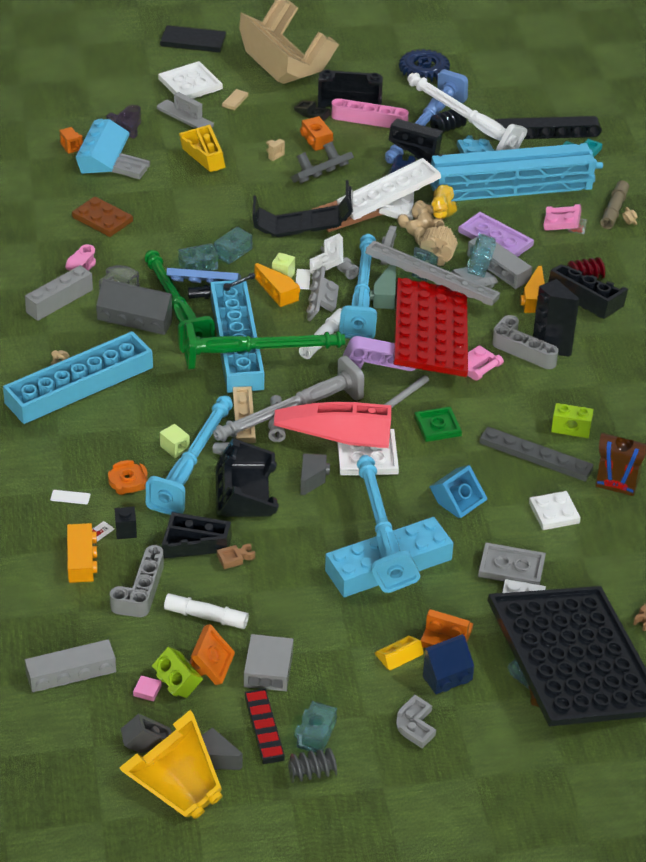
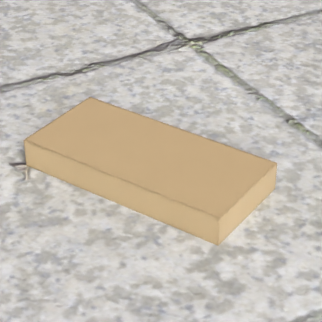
M236 89L222 103V107L235 110L248 97V92Z

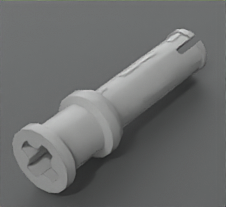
M321 246V251L324 253V247ZM343 257V263L337 266V269L340 272H344L348 279H354L359 274V267L352 264L351 260L347 257Z
M278 395L270 398L271 406L282 401V398ZM272 417L268 422L270 429L269 439L273 442H281L285 439L286 432L284 428L274 426V417Z

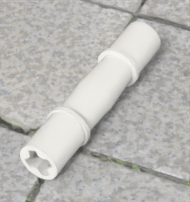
M341 308L328 317L314 335H324L325 332H329V334L337 332L340 328ZM322 346L300 347L299 354L304 359H310Z
M170 593L167 594L164 602L165 610L181 613L184 616L189 614L201 619L221 622V625H229L245 629L248 623L249 613L230 609L227 606L223 608L210 603L195 601L190 597L186 598Z

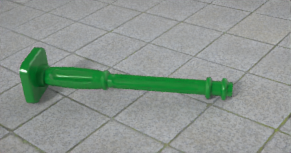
M156 250L147 251L144 257L145 262L151 270H154L166 293L172 294V308L179 321L178 346L180 351L184 353L185 323H193L195 336L200 338L215 337V323L210 316L196 317L186 300L178 293L170 277L166 275L167 272L163 267V259L160 257L159 252Z
M185 323L183 349L187 369H195L196 355L201 353L250 352L251 349L325 346L326 349H329L330 346L340 348L341 345H345V335L337 331L335 334L325 332L324 335L251 338L247 335L246 337L220 336L200 338L195 336L193 323Z

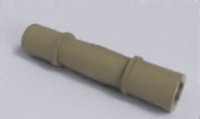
M618 181L615 189L612 191L611 199L601 219V226L605 229L613 228L619 216L622 203L625 201L629 190V184L626 181Z

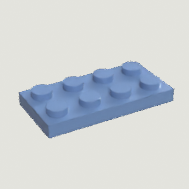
M167 268L166 274L173 281L183 282L184 279H188L192 283H201V280H206L210 284V282L241 279V275L238 273Z

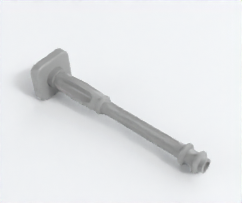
M344 355L338 359L337 376L298 391L291 398L234 422L228 420L224 426L217 425L216 429L213 430L214 438L217 441L225 442L227 437H236L238 432L271 419L275 416V410L311 404L343 389L355 401L363 399L364 374L349 357Z

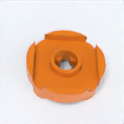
M132 460L120 461L115 463L113 469L108 472L109 485L119 495L141 491L146 488L148 473L146 467L141 463L139 466L134 464Z

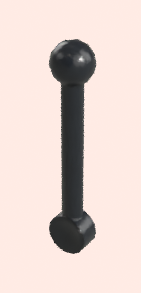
M249 273L248 276L231 284H224V290L229 291L231 287L248 279H254L255 274Z

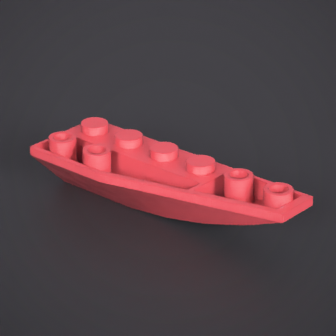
M324 402L291 406L275 410L274 426L348 445L389 448L391 405L358 402Z

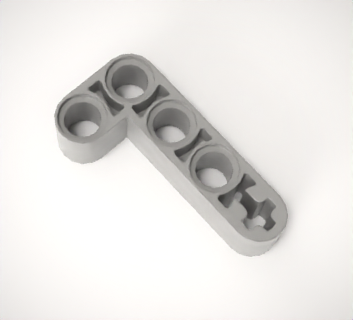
M507 315L494 327L492 345L495 348L545 369L556 367L558 348L518 331L519 319L516 316Z
M151 545L146 548L133 588L117 586L111 589L110 609L113 613L133 617H144L149 613L164 568L163 549L160 546Z

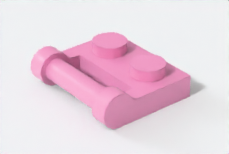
M575 204L570 207L558 208L546 207V216L543 224L544 230L578 228L581 205Z
M479 345L468 352L467 376L478 381L482 378V375L494 367L502 365L504 363L503 358L500 355L492 354Z

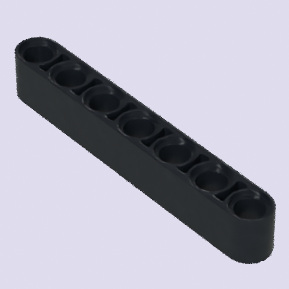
M596 116L495 119L505 129L510 124L525 127L527 134L524 139L597 137L602 132L599 119Z

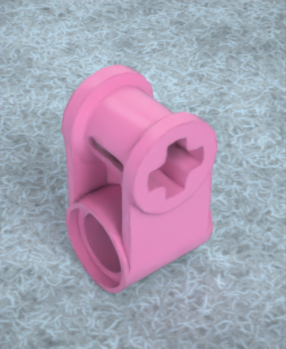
M89 244L81 246L79 250L68 258L65 266L66 270L71 271L81 265L89 271L95 266L94 246Z

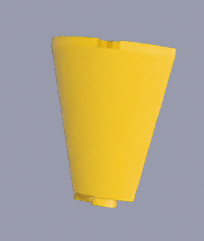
M189 710L173 723L176 728L173 733L143 757L135 754L119 768L183 816H192L193 819H197L205 812V807L210 803L212 805L217 803L223 795L220 793L222 788L193 712Z

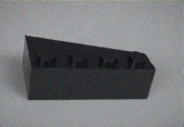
M562 264L550 271L548 282L555 279L560 281L579 298V306L594 313L597 317L605 319L624 307L628 288H616L614 283L607 281L605 284L597 281L595 276H584L581 271Z

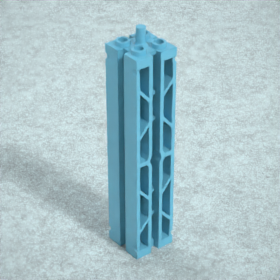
M587 143L432 156L431 165L440 172L441 178L430 183L432 191H435L439 185L452 187L454 198L451 201L579 191L582 189L590 190L595 182L594 171L595 169L603 168V162H597L594 159L593 152L589 149Z

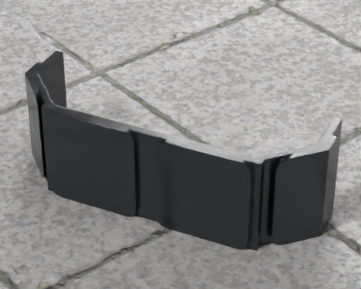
M346 180V196L336 206L275 216L260 208L256 195L253 196L252 218L254 227L266 234H271L272 237H283L301 234L305 231L337 228L342 226V222L346 221L353 213V190L348 180Z

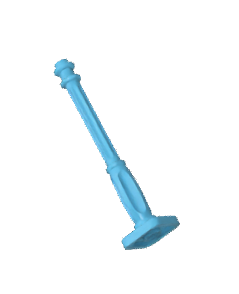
M365 234L360 238L361 258L358 283L354 289L355 292L351 306H344L341 309L339 332L348 339L355 336L374 339L376 334L377 311L369 307L370 288L368 283L372 257L365 253L366 247L373 241H376L375 237L371 234Z
M225 395L217 398L216 403L212 406L211 415L188 451L182 454L181 458L170 470L166 479L151 476L147 480L145 503L149 509L171 515L172 512L183 514L185 510V487L183 485L192 473L194 465L197 464V457L211 437L213 430L216 429L221 419L225 418L232 409L233 403L229 396Z
M363 455L357 461V468L359 469V475L365 481L376 522L375 532L378 548L382 557L372 563L371 570L381 590L385 593H391L416 583L420 579V573L411 554L405 550L400 551L399 543L392 529V524L388 522L375 476L377 474V468L374 466L375 461L372 457Z

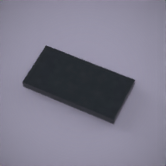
M167 25L160 45L164 47L221 52L226 39V31Z

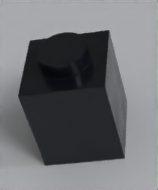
M135 506L114 508L117 539L137 538Z

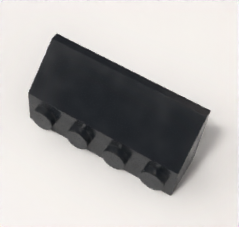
M555 279L539 286L533 337L558 348V355L569 357L572 356L579 298L560 281Z

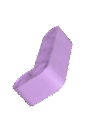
M355 336L349 340L343 356L349 357L360 369L364 362L406 371L416 369L393 365L394 343Z

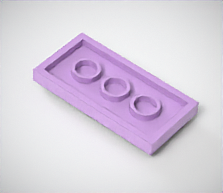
M482 212L477 213L459 226L458 230L459 233L470 239H474L484 233L517 257L534 245L533 239Z

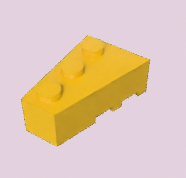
M210 124L179 133L182 149L209 172L226 168L223 152Z

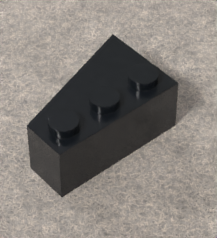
M396 119L391 124L388 140L403 150L411 152L417 159L424 158L431 164L432 156L439 155L443 131Z

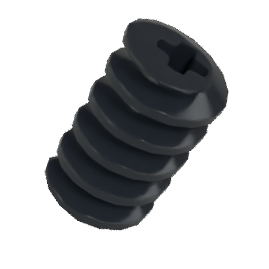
M452 109L433 115L430 119L431 128L441 130L443 133L445 131L449 132L450 129L454 130L455 128L465 126L467 123V119Z

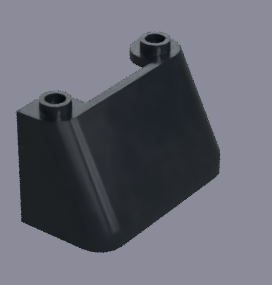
M328 69L319 73V108H326L330 105L332 107L334 99L382 105L383 77L379 73L331 71Z
M234 438L231 440L216 465L217 515L222 517H270L277 512L279 503H277V498H269L268 476L271 472L275 471L277 466L274 452Z

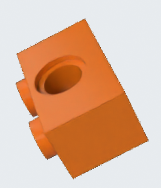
M320 116L302 120L300 133L315 151L325 149L323 145L333 141V132Z

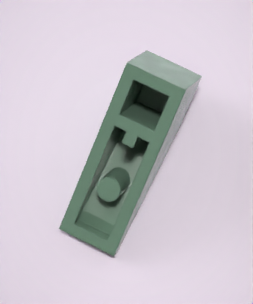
M389 265L374 283V290H370V301H373V308L395 309V265Z

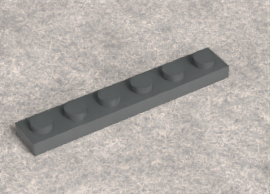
M490 427L486 428L479 441V444L585 482L594 467L592 463Z

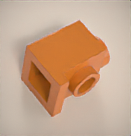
M72 127L61 129L60 144L69 154L79 151L83 143L82 135L75 132Z

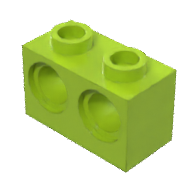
M167 647L152 665L157 672L156 676L158 679L168 685L167 690L176 697L179 695L188 698L203 680L180 651L171 647Z

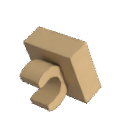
M271 139L266 142L269 145V148L266 149L268 159L274 161L285 155L284 140L278 139L274 141Z

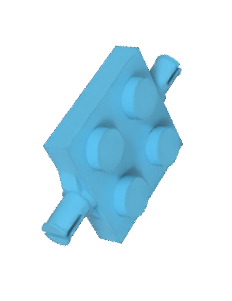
M468 135L466 139L457 140V147L460 153L494 151L489 140L486 139L474 140L472 135Z

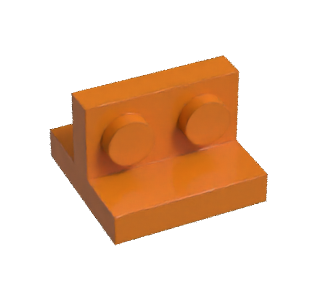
M429 609L426 629L421 638L422 647L427 648L461 634L465 636L467 642L474 623Z
M208 624L203 627L189 662L200 676L206 674L215 685H220L224 681L235 651L215 628Z

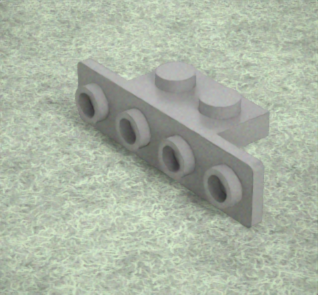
M180 92L174 94V103L165 100L157 105L158 110L193 128L209 124L211 127H214L213 122L202 117V103Z
M321 266L319 270H315L311 277L313 282L310 286L311 294L308 298L309 306L306 310L308 321L315 317L319 312L320 306L330 312L336 309L339 286L333 281L324 278L326 268L324 266Z

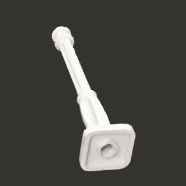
M411 73L407 78L411 87L416 86L418 91H424L467 118L469 123H472L483 133L499 140L496 151L519 149L527 134L525 127L510 124L505 129L490 117L479 113L477 110L468 108L428 83L425 77L420 78L419 73Z

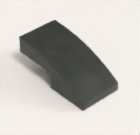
M302 100L294 107L296 112L309 119L320 116L324 121L331 115L330 109L316 107L315 101Z

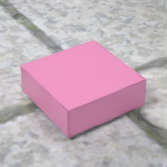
M141 676L133 691V696L154 702L162 686L161 681Z

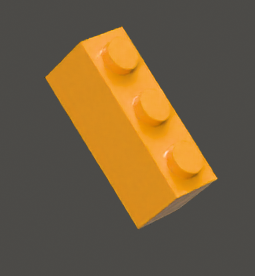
M92 523L67 524L69 583L94 582V573H97V561H93V558H97V546H93V544H97L96 531L92 532Z

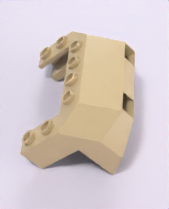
M275 0L263 21L241 12L239 29L245 51L276 81L283 84L322 72L339 44L331 37L327 38L323 33L318 32L305 54H303L283 35L296 14L298 7L289 0Z

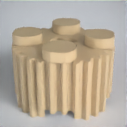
M448 226L427 228L419 245V254L421 258L430 260L429 262H433L438 266H444L446 262L452 259L458 244L457 238H455L451 228H448Z

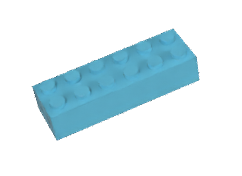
M435 517L393 530L399 543L400 551L405 550L411 554L419 571L452 560L454 543ZM377 536L326 553L325 571L343 598L379 586L371 570L372 563L382 558L378 548Z

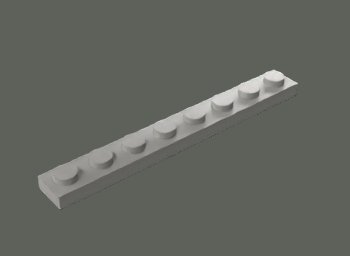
M373 241L366 247L365 253L375 259L383 260L389 265H395L404 271L417 274L419 277L429 279L435 284L443 285L452 291H457L469 298L477 299L483 304L492 306L499 299L500 292L377 241Z

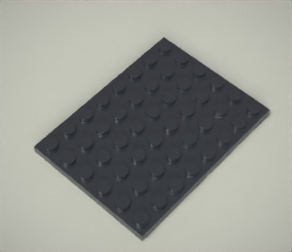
M601 586L488 595L487 601L549 727L646 717V667Z

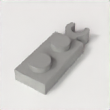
M390 225L386 237L383 236L382 244L393 248L397 235V226ZM381 260L382 265H388L387 262Z

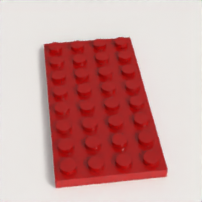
M398 278L396 283L393 365L467 377V296L460 292L452 291L443 285L430 284L425 281H413L408 278Z

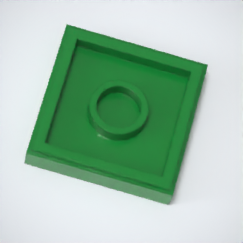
M451 406L414 413V418L425 442L462 436V430Z

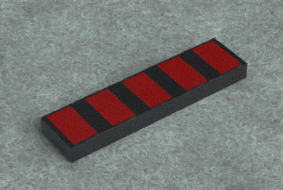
M266 688L244 692L262 763L268 764L285 761L284 751Z

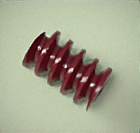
M600 257L595 259L589 258L588 260L582 259L581 261L575 260V262L571 260L567 263L568 267L581 271L584 276L593 275L598 279L600 274L602 279L605 278V265Z

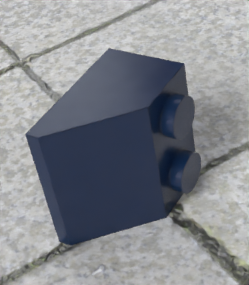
M463 634L425 648L423 678L435 695L443 691H449L451 688L461 684H467L473 680L474 663Z

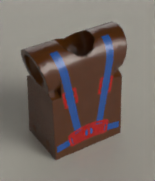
M602 433L599 440L601 458L596 487L634 496L640 479L642 463L646 456V443Z

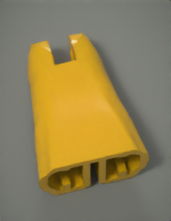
M439 185L434 191V199L431 205L433 206L435 218L444 219L457 212L456 202L451 201L454 198L453 188L448 185Z

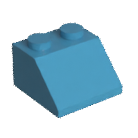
M470 465L456 468L430 486L438 504L457 518H462L488 499Z

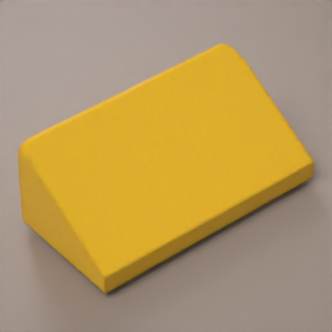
M407 636L375 652V656L388 670H393L424 654L421 640L411 636Z

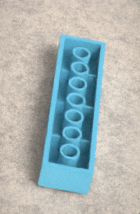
M237 280L210 282L211 304L217 337H246L248 335L251 338H256L257 333L247 282L244 281L231 287L229 291L224 290V284H231ZM251 349L250 352L220 353L227 393L233 392V387L251 386L252 391L264 390V368L260 349Z
M131 331L4 385V402L23 424L152 369V350Z

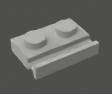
M120 153L112 172L140 179L147 171V168L150 167V161Z

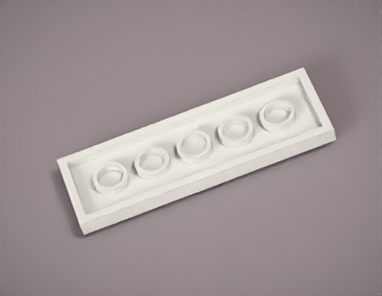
M424 158L419 159L353 191V213L350 217L356 220L376 211L399 198L405 197L411 192L433 183L441 178V174ZM345 196L337 199L338 205L345 198Z

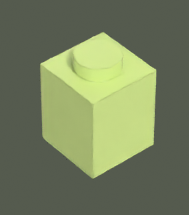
M278 253L272 262V269L292 278L295 274V257Z
M173 424L160 432V447L176 458L188 451L190 437L176 424Z

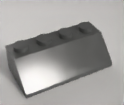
M103 279L96 305L97 320L165 335L172 323V294Z

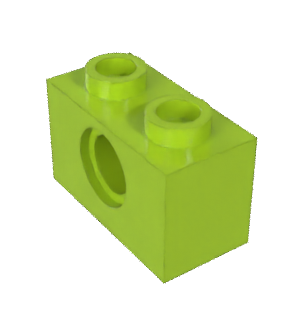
M556 403L551 432L589 438L594 409Z

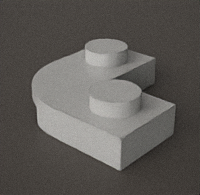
M414 695L398 711L396 721L398 731L421 748L436 736V729L422 721L432 711V705Z

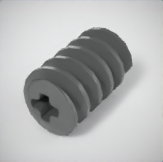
M330 748L325 749V754L321 749H318L316 756L313 751H309L307 757L304 752H300L298 758L294 753L290 755L288 767L292 783H294L295 776H298L299 780L303 781L304 774L307 775L309 780H312L313 773L316 774L318 779L321 778L322 771H324L327 777L330 775V770H333L335 775H337L336 759Z

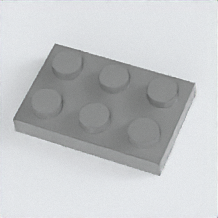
M485 543L478 577L500 581L508 579L540 585L546 553Z

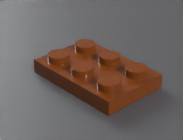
M93 197L72 211L74 219L109 237L133 222L132 215L97 197Z

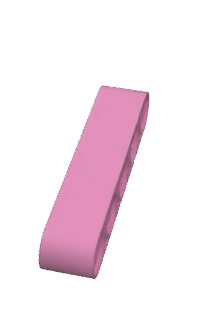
M334 99L332 101L331 117L335 120L390 128L396 119L408 121L409 112L404 108L346 99Z

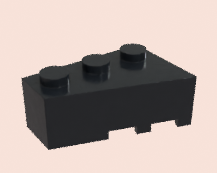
M172 512L162 542L164 559L214 554L219 549L229 547L232 538L231 522Z

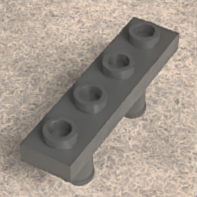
M333 141L323 145L329 158L328 161L316 166L311 165L306 152L296 156L302 170L291 176L293 183L297 181L303 183L309 180V176L313 175L315 178L322 175L324 170L330 172L335 170L337 165H340V167L349 164L348 160L354 158L352 152L340 156L334 147Z

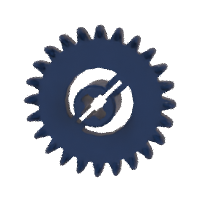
M417 49L416 51L407 52L402 56L399 68L400 72L403 71V75L407 72V78L411 73H419L420 78L425 77L427 79L429 77L432 82L433 77H436V80L438 79V73L441 70L450 69V63L446 56L437 53V51Z

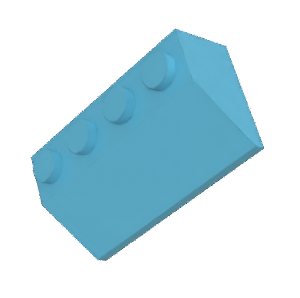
M110 119L94 120L76 155L81 174L112 172L113 166L130 135L129 131Z

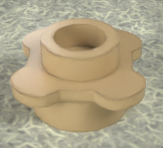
M626 207V212L622 214L623 219L628 225L632 223L637 225L636 219L638 216L636 212Z
M54 350L51 353L53 356L51 365L61 362L59 358L62 361L68 359L69 354L63 350Z

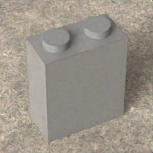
M251 634L244 670V687L266 688L267 690L287 692L294 638Z

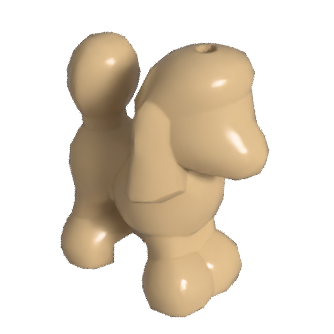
M421 200L416 201L411 209L412 216L416 220H409L405 214L399 215L397 219L400 227L406 228L407 232L415 238L418 245H420L427 228H434L435 226L438 228L444 225L442 219H434L432 215L434 212L433 206Z

